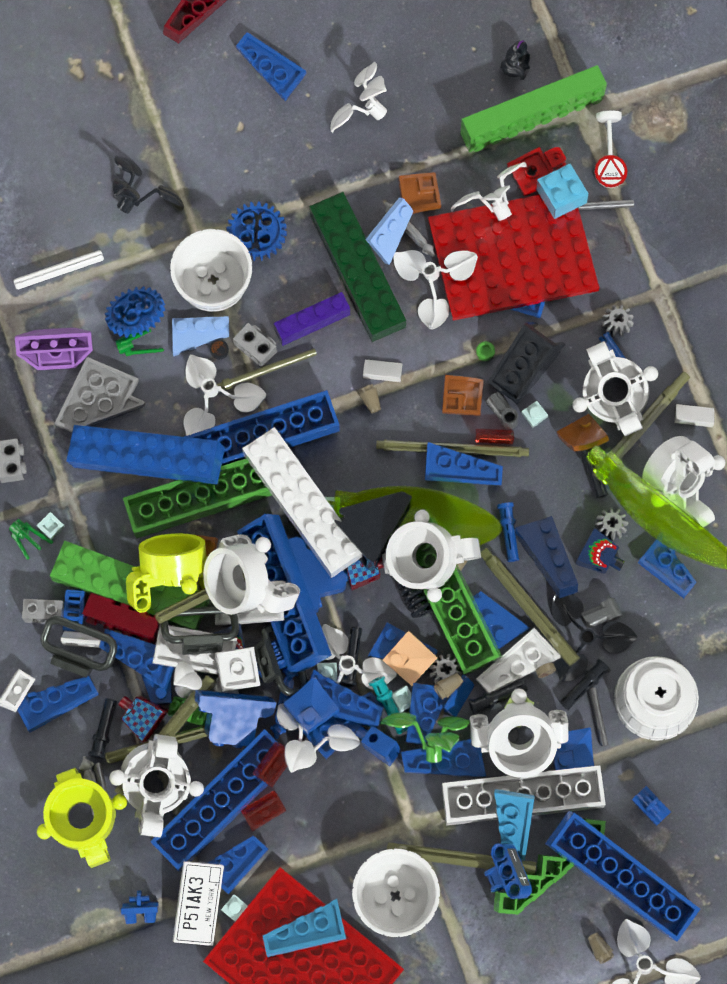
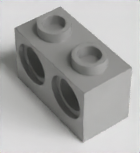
M247 323L233 338V343L257 365L264 367L277 353L276 343L272 338L263 336L261 334L262 331L256 325L251 326ZM248 335L254 337L252 341H246L244 338ZM261 347L268 348L266 353H260L258 350Z
M17 438L0 441L1 483L24 480V474L27 473L26 463L22 462V455H25L24 446L19 443ZM9 448H14L15 451L13 454H6V451ZM10 467H17L14 473H8Z
M23 599L22 619L25 623L45 624L50 617H64L63 601Z

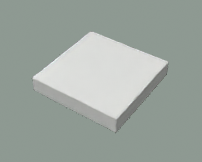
M254 647L215 653L221 692L260 686Z

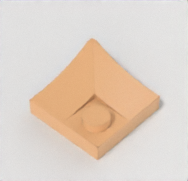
M408 631L385 656L383 661L412 686L438 657Z

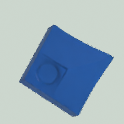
M315 676L284 702V707L307 734L339 712V708L328 696Z
M591 728L568 731L569 740L561 743V748H557L553 759L554 771L594 766Z

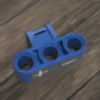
M510 843L495 844L491 849V856L495 866L484 872L485 877H488L491 892L505 889L508 897L512 899L528 898L532 888L517 849Z

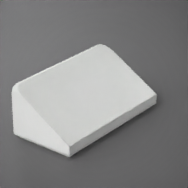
M365 359L363 378L401 382L402 363Z
M676 404L675 423L713 427L714 408Z
M64 631L61 637V642L65 646L100 648L101 640L81 632Z
M18 669L0 697V706L16 712L35 678Z

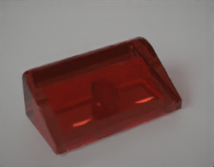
M477 428L475 442L513 444L514 431Z
M275 742L253 772V775L270 787L274 786L287 767L285 747Z
M272 791L247 806L241 813L251 830L254 831L284 813L286 809L277 793Z

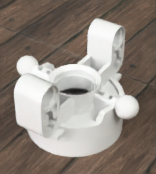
M604 341L586 349L590 357L588 361L591 369L584 380V398H576L572 404L573 409L581 413L588 407L598 418L606 422L616 423L618 430H622L624 436L643 429L640 421L644 420L641 412L649 398L648 381L657 379L658 370L653 366H648L642 371L634 362L616 357L613 350H608ZM618 377L627 383L628 394L622 401L611 402L604 396L603 387L610 378Z
M673 437L661 444L647 461L642 476L643 485L653 494L651 498L653 505L661 507L664 504L671 505V509L674 510L676 508L677 514L681 519L699 531L715 520L712 510L699 500V489L704 482L705 476H711L714 469L722 470L726 462L722 456L716 455L713 457L698 443L689 440L687 437Z
M419 510L414 517L416 522L401 526L391 536L386 553L382 554L384 572L393 576L396 581L405 587L429 589L427 591V598L431 602H438L442 598V592L438 587L443 586L451 577L456 564L481 558L478 538L460 539V535L451 536L443 527L428 522L430 516L426 510ZM424 543L431 544L437 553L435 563L427 569L420 567L416 560L417 549Z
M240 534L226 537L221 540L218 549L212 551L207 557L203 572L205 589L211 602L221 612L232 615L257 608L261 613L264 610L270 613H279L294 607L300 593V588L293 583L275 586L268 579L265 563L268 560L265 552L271 548V542L268 538L261 537L257 539L256 544H251V539L245 535Z
M520 688L515 689L511 694V699L514 703L507 704L506 708L499 712L490 724L486 715H472L470 717V737L474 747L481 748L482 753H490L493 763L499 770L514 777H530L545 770L553 761L557 748H561V743L569 740L568 718L566 712L562 710L550 711L547 716L543 711L534 707L532 703L525 702L527 694ZM520 725L529 727L533 731V737L530 741L521 745L509 741L508 734L511 729Z
M155 734L153 740H149L148 743L132 750L123 761L121 770H114L109 776V780L113 785L122 786L126 799L136 808L135 818H139L138 830L140 835L161 838L164 813L176 808L183 800H186L189 793L196 797L200 796L204 791V786L201 782L193 781L191 783L188 768L182 756L177 752L178 742L176 737ZM153 770L164 771L169 777L168 786L160 793L148 792L143 786L145 776Z

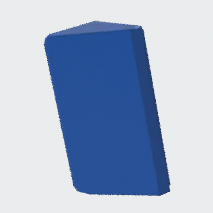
M466 675L461 676L463 683L449 696L443 706L444 712L451 716L458 715L474 688V683Z

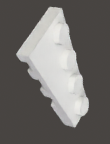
M533 628L509 649L502 658L498 659L476 678V681L487 692L493 693L536 671L538 667L561 658V656Z

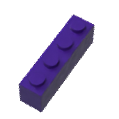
M340 292L275 322L274 330L282 346L350 316V306L343 292Z

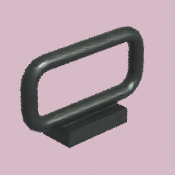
M215 606L190 608L177 616L226 613L221 612ZM227 614L231 619L232 630L229 633L173 636L169 633L168 620L160 623L162 636L167 642L182 644V655L222 652L223 641L232 640L238 635L239 621L237 614Z
M60 616L50 617L45 622L41 633V645L46 651L54 654L50 664L83 677H87L93 669L98 671L109 669L117 653V643L110 635ZM60 624L108 643L110 649L106 661L98 663L51 645L48 637L52 625Z
M272 624L265 625L261 631L262 641L254 646L263 682L271 683L275 680L278 689L283 694L293 696L308 682L306 672H298L301 681L300 688H288L285 685L269 637V632H274Z

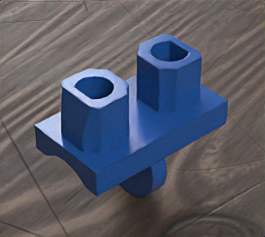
M647 786L632 799L656 826L671 813Z
M141 890L137 891V896L129 897L130 903L122 904L121 915L124 914L126 924L137 923V914L143 913L145 923L155 922L159 902H150V896H142Z

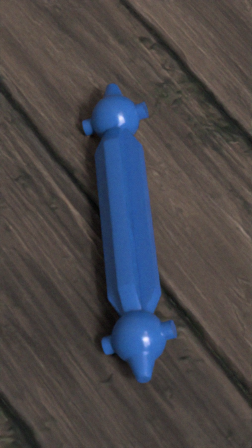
M288 668L283 669V673L286 675L284 679L285 685L288 688H293V677L298 676V672H289ZM280 691L278 705L283 704L291 696H286ZM275 714L276 724L271 726L270 729L273 731L275 739H278L283 732L286 733V729L279 724Z

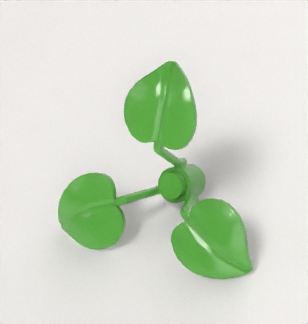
M404 712L394 713L385 717L380 725L386 724L397 728L414 725L422 742V748L426 750V761L437 763L442 761V749L450 752L452 747L459 741L458 734L445 731L448 729L453 731L461 730L470 724V720L456 716L443 717L438 720V725L443 727L441 733L427 734L425 740L418 722L415 721L416 716Z

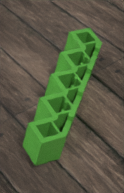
M582 818L603 835L605 834L606 821ZM538 854L536 874H527L532 888L530 896L525 899H512L508 897L506 891L495 892L494 911L518 915L527 905L542 895L548 887L563 877L574 865L559 854L558 856Z

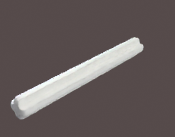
M101 250L16 278L14 279L16 289H21L103 261L104 257Z

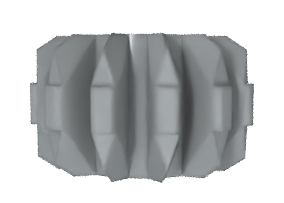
M615 305L612 306V310L607 308L606 314L602 316L604 320L602 326L607 327L606 333L613 331V337L616 336V333H619L621 337L624 335V332L629 333V327H633L634 324L631 321L634 316L629 314L630 309L623 310V305H620L619 309Z
M612 507L609 508L608 512L602 510V515H598L596 518L599 522L595 524V527L600 528L598 531L604 532L606 537L609 535L611 541H614L615 535L620 539L622 533L627 531L625 526H628V521L624 520L626 515H619L620 509L613 513ZM609 521H613L615 526L610 527L611 524L608 525Z
M441 654L439 655L440 661L436 659L433 662L435 665L429 667L430 670L434 671L430 673V677H436L434 680L435 684L456 673L462 676V672L458 671L461 668L460 664L455 665L457 662L456 657L451 661L450 654H447L446 659ZM443 667L450 669L448 675L445 672H441Z

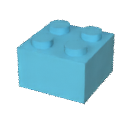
M571 164L537 180L536 189L554 219L587 203L589 193Z

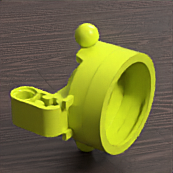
M182 533L164 534L148 538L141 542L138 547L140 566L133 567V572L126 578L128 603L138 612H146L150 608L151 587L160 585L182 586L183 592L191 595L197 590L196 582L199 577L200 588L204 589L203 572L208 557L206 556L205 540L196 535Z
M76 768L57 774L58 782L54 783L55 788L49 794L44 806L45 823L37 828L38 837L48 839L52 836L63 846L78 850L80 857H85L91 868L111 861L105 839L113 828L116 818L115 809L122 810L127 806L126 797L123 794H117L111 799L100 785L93 781L82 779L81 773ZM85 803L93 809V821L86 828H74L69 822V812L76 804Z

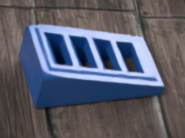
M65 591L63 618L79 621V624L83 625L84 617L82 613L86 602L85 591ZM79 597L80 601L70 600V598ZM70 605H78L80 609L70 608ZM69 613H77L79 617L69 616ZM63 626V631H75Z

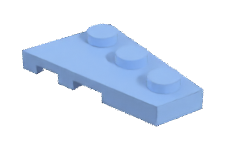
M400 197L366 238V241L388 265L391 263L413 213L412 208L405 199Z
M229 316L172 318L173 356L187 350L196 349V347L204 344H210L215 340L229 337Z

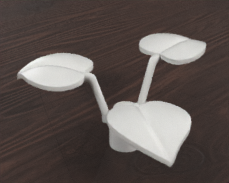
M376 62L364 68L354 81L356 87L363 84L365 88L359 99L361 101L370 99L365 105L367 109L365 110L356 105L351 106L350 103L341 107L331 121L330 129L332 133L336 128L349 120L353 110L361 111L367 116L371 114L376 120H380L385 116L387 109L374 97L387 91L384 78L378 76L367 85V81L376 73Z
M523 162L508 167L497 176V178H500L501 188L484 197L479 194V191L467 194L451 207V212L457 206L465 204L472 199H480L490 209L491 213H495L498 221L509 217L512 213L507 205L509 203L506 191L510 188V185L504 186V179L519 167H527V164ZM486 200H495L492 203L493 207Z
M419 251L395 252L394 265L398 274L403 279L414 281L418 278L419 273L424 274L430 283L433 300L425 299L418 307L419 318L429 329L441 326L449 315L447 301L445 299L437 300L433 281L439 277L440 271L444 273L450 272V276L454 280L462 281L468 279L475 269L478 258L476 253L470 251L453 252L444 260V264L448 269H443L441 266L436 267L433 262L426 263L424 255Z
M190 355L186 364V379L190 386L194 388L201 387L205 394V410L193 408L186 413L184 417L186 436L215 426V416L207 413L208 398L216 396L218 391L235 399L234 405L236 409L244 413L257 409L266 398V393L255 384L241 383L235 387V395H232L222 389L221 386H217L214 380L216 367L213 362Z
M327 624L322 626L332 656L325 660H332L335 656L340 660V674L336 681L337 684L340 683L344 674L349 675L354 669L359 673H363L362 683L374 690L373 687L369 686L368 683L373 679L384 675V681L388 684L396 677L397 673L379 658L372 657L364 660L363 670L360 669L358 665H355L353 657L342 655L347 652L348 637L342 631L332 628Z
M183 661L177 664L174 672L175 691L181 698H187L192 691L199 690L202 687V681L190 664ZM219 677L216 679L215 692H221ZM238 689L225 691V693L239 694Z
M284 703L277 706L276 716L279 724L288 730L299 729V740L289 741L285 747V759L291 773L312 766L317 759L316 750L326 741H329L330 747L337 751L352 750L360 744L359 738L350 728L336 724L329 727L327 731L328 736L313 747L311 742L302 741L303 728L284 707Z
M628 919L623 921L617 936L618 948L626 957H632L635 954L639 957L636 963L638 972L633 984L638 983L641 974H649L652 969L666 975L665 984H696L701 979L696 968L683 959L675 958L669 960L666 964L667 971L653 965V961L649 956H642L640 953L646 951L650 946L651 939L648 931L641 925L633 923ZM621 978L617 979L612 984L632 983L628 979Z

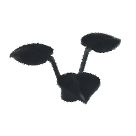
M115 156L114 161L117 166L131 175L129 183L119 178L113 180L114 196H122L117 204V207L122 212L129 214L134 205L138 207L141 202L154 193H158L165 200L184 209V204L179 195L163 185H159L158 188L153 189L139 199V193L131 185L135 175H142L141 169L131 160Z
M557 594L554 595L552 601L554 620L561 626H567L572 622L581 631L579 634L581 645L576 650L577 655L580 657L579 660L571 666L562 657L555 660V668L561 682L572 681L585 672L588 659L585 655L579 654L585 645L592 644L595 639H603L605 650L609 653L618 654L625 651L637 639V635L630 627L618 621L604 624L602 627L603 635H595V632L591 629L584 630L575 621V619L581 617V613L584 611L582 601L572 594L559 598Z

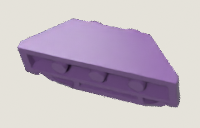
M78 328L33 330L15 336L17 356L37 370L76 368L93 351L91 331Z

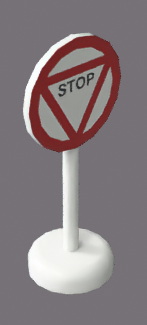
M602 111L596 114V119L600 123H607L608 156L602 157L597 162L594 173L599 184L607 188H615L625 181L628 172L625 162L618 156L612 155L611 123L620 121L622 113L619 111Z

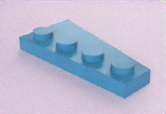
M495 789L494 794L501 843L513 844L517 849L520 859L525 860L535 796Z
M337 899L263 935L267 957L346 939Z

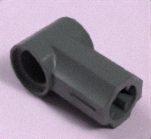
M499 392L494 393L486 400V404L501 421L505 429L512 430L518 425L517 411L507 403ZM507 416H513L515 418L511 422L505 420Z
M615 598L607 599L601 602L599 606L581 613L582 621L587 629L603 622L614 621L623 616Z

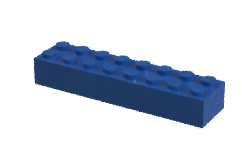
M326 390L184 437L219 441L225 447L221 466L246 459L242 448L274 427L290 448L339 432L340 425L329 393Z
M74 425L66 462L74 468L218 484L225 447L216 440Z
M264 514L239 529L237 533L238 535L241 534L249 537L252 541L251 544H256L257 539L261 537L268 538L271 542V548L265 552L268 558L265 563L268 579L271 582L284 581L285 583H293L300 588V593L294 607L284 611V620L271 621L289 672H304L332 656L280 516Z
M264 729L204 788L200 796H196L163 829L161 838L154 837L150 841L152 845L181 872L183 861L191 862L287 767L285 749Z
M567 812L545 843L671 940L678 942L700 911L699 907L574 812Z

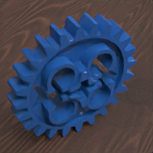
M258 201L257 206H254L252 202H250V207L243 204L244 210L237 208L238 214H231L233 220H228L230 226L226 227V230L230 232L229 234L240 239V242H243L248 249V253L253 257V261L256 260V257H260V260L263 261L264 255L270 259V253L272 252L276 255V248L282 249L280 243H285L283 236H287V231H285L287 226L283 223L284 217H279L280 211L274 213V206L268 209V203H265L263 207L260 201ZM254 213L261 214L262 222H271L270 225L265 226L259 220L257 239L261 251L256 248L252 249V243L255 241L254 232L256 231ZM247 219L253 221L251 224L248 225L243 223ZM244 237H250L252 239V242L251 240L249 242L242 241V239ZM263 238L270 240L268 243L260 242Z
M143 286L140 290L135 287L134 291L128 289L126 294L121 292V297L115 296L116 301H110L111 306L106 307L108 312L105 313V321L109 329L114 334L118 333L119 337L124 334L127 338L130 334L133 337L136 336V333L142 335L144 330L149 332V327L155 328L154 323L161 322L159 317H164L163 311L166 309L161 294L156 289L152 291L151 287L146 290Z

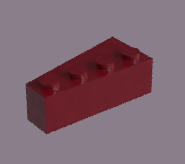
M181 0L164 25L163 34L179 44L227 0Z
M93 593L90 594L82 613L87 623L92 625L99 623L104 625V629L117 630L122 632L123 635L136 637L156 645L160 623H158L155 616L152 617L147 611L136 612L134 608L124 603H120L119 606L115 605L116 601Z

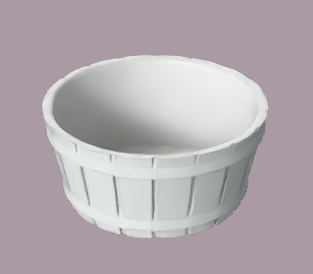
M207 229L191 234L177 246L170 264L171 278L177 291L191 305L205 311H221L233 306L244 294L252 275V260L248 249L236 236L223 230ZM211 275L219 278L215 285L212 282H208V279H211Z
M647 657L631 664L619 677L614 691V704L622 723L632 733L648 740H666L682 733L693 721L698 708V690L693 677L683 665L665 657ZM658 687H661L662 690H666V693L663 694V698H660L659 695H655V691H658Z
M404 849L384 850L367 859V862H364L358 870L353 883L354 888L352 889L354 906L361 920L373 931L390 937L408 936L426 926L437 910L440 897L438 879L429 863L416 853L408 852ZM399 891L401 899L393 902L390 893Z

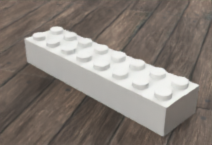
M275 427L242 448L245 458L331 578L363 557V554L335 524V520L342 522Z
M600 765L540 772L530 777L501 776L442 783L446 826L498 820L495 789L534 795L532 816L604 808L606 805Z

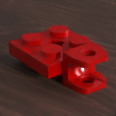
M538 147L507 163V167L523 162L527 164V167H519L511 173L525 197L537 191V180L564 167L566 165V156L560 147L552 148L544 152V154L541 148ZM529 168L537 170L534 176L527 174L529 173Z

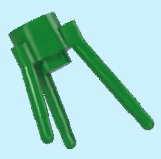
M145 330L142 335L136 333V336L133 337L130 334L127 338L124 336L115 340L119 353H125L126 357L134 354L163 352L164 349L155 348L131 351L134 348L132 341L149 333Z
M21 519L16 520L9 527V530L13 533L11 537L16 541L27 560L30 557L19 538H26L34 547L41 550V547L28 535L29 530L48 543L53 544V541L31 527L27 522L24 523Z

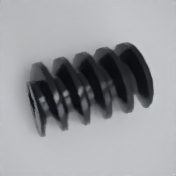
M402 584L398 585V589L403 590L401 596L407 597L404 600L405 604H410L408 610L413 611L411 613L412 618L423 617L433 612V609L428 608L430 603L425 602L427 597L422 595L423 589H412Z

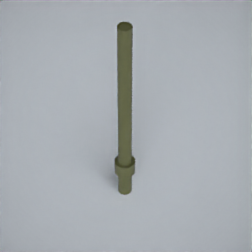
M315 348L232 379H223L217 386H221L226 391L232 389L234 385L313 357L317 353Z

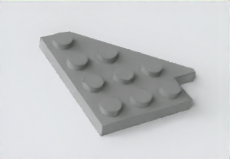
M87 357L54 424L73 432L74 425L92 426L145 406V401L132 396L139 379Z

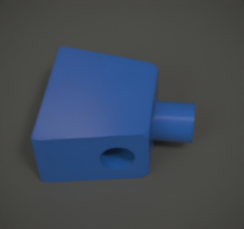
M360 726L356 731V736L362 739L363 747L389 767L401 753L398 743L374 726L369 730L364 726Z

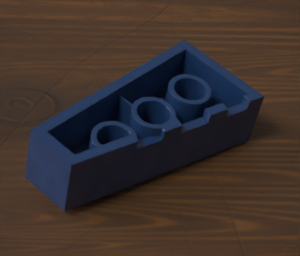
M550 516L515 527L517 540L521 542L524 550L531 556L535 565L543 573L557 596L562 598L578 593V582L553 517Z

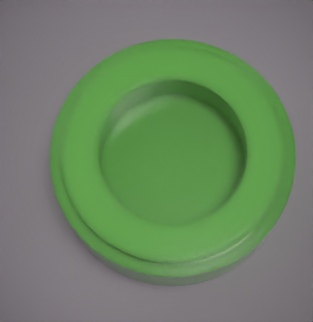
M481 342L477 346L476 355L482 361H489L495 355V347L490 342Z

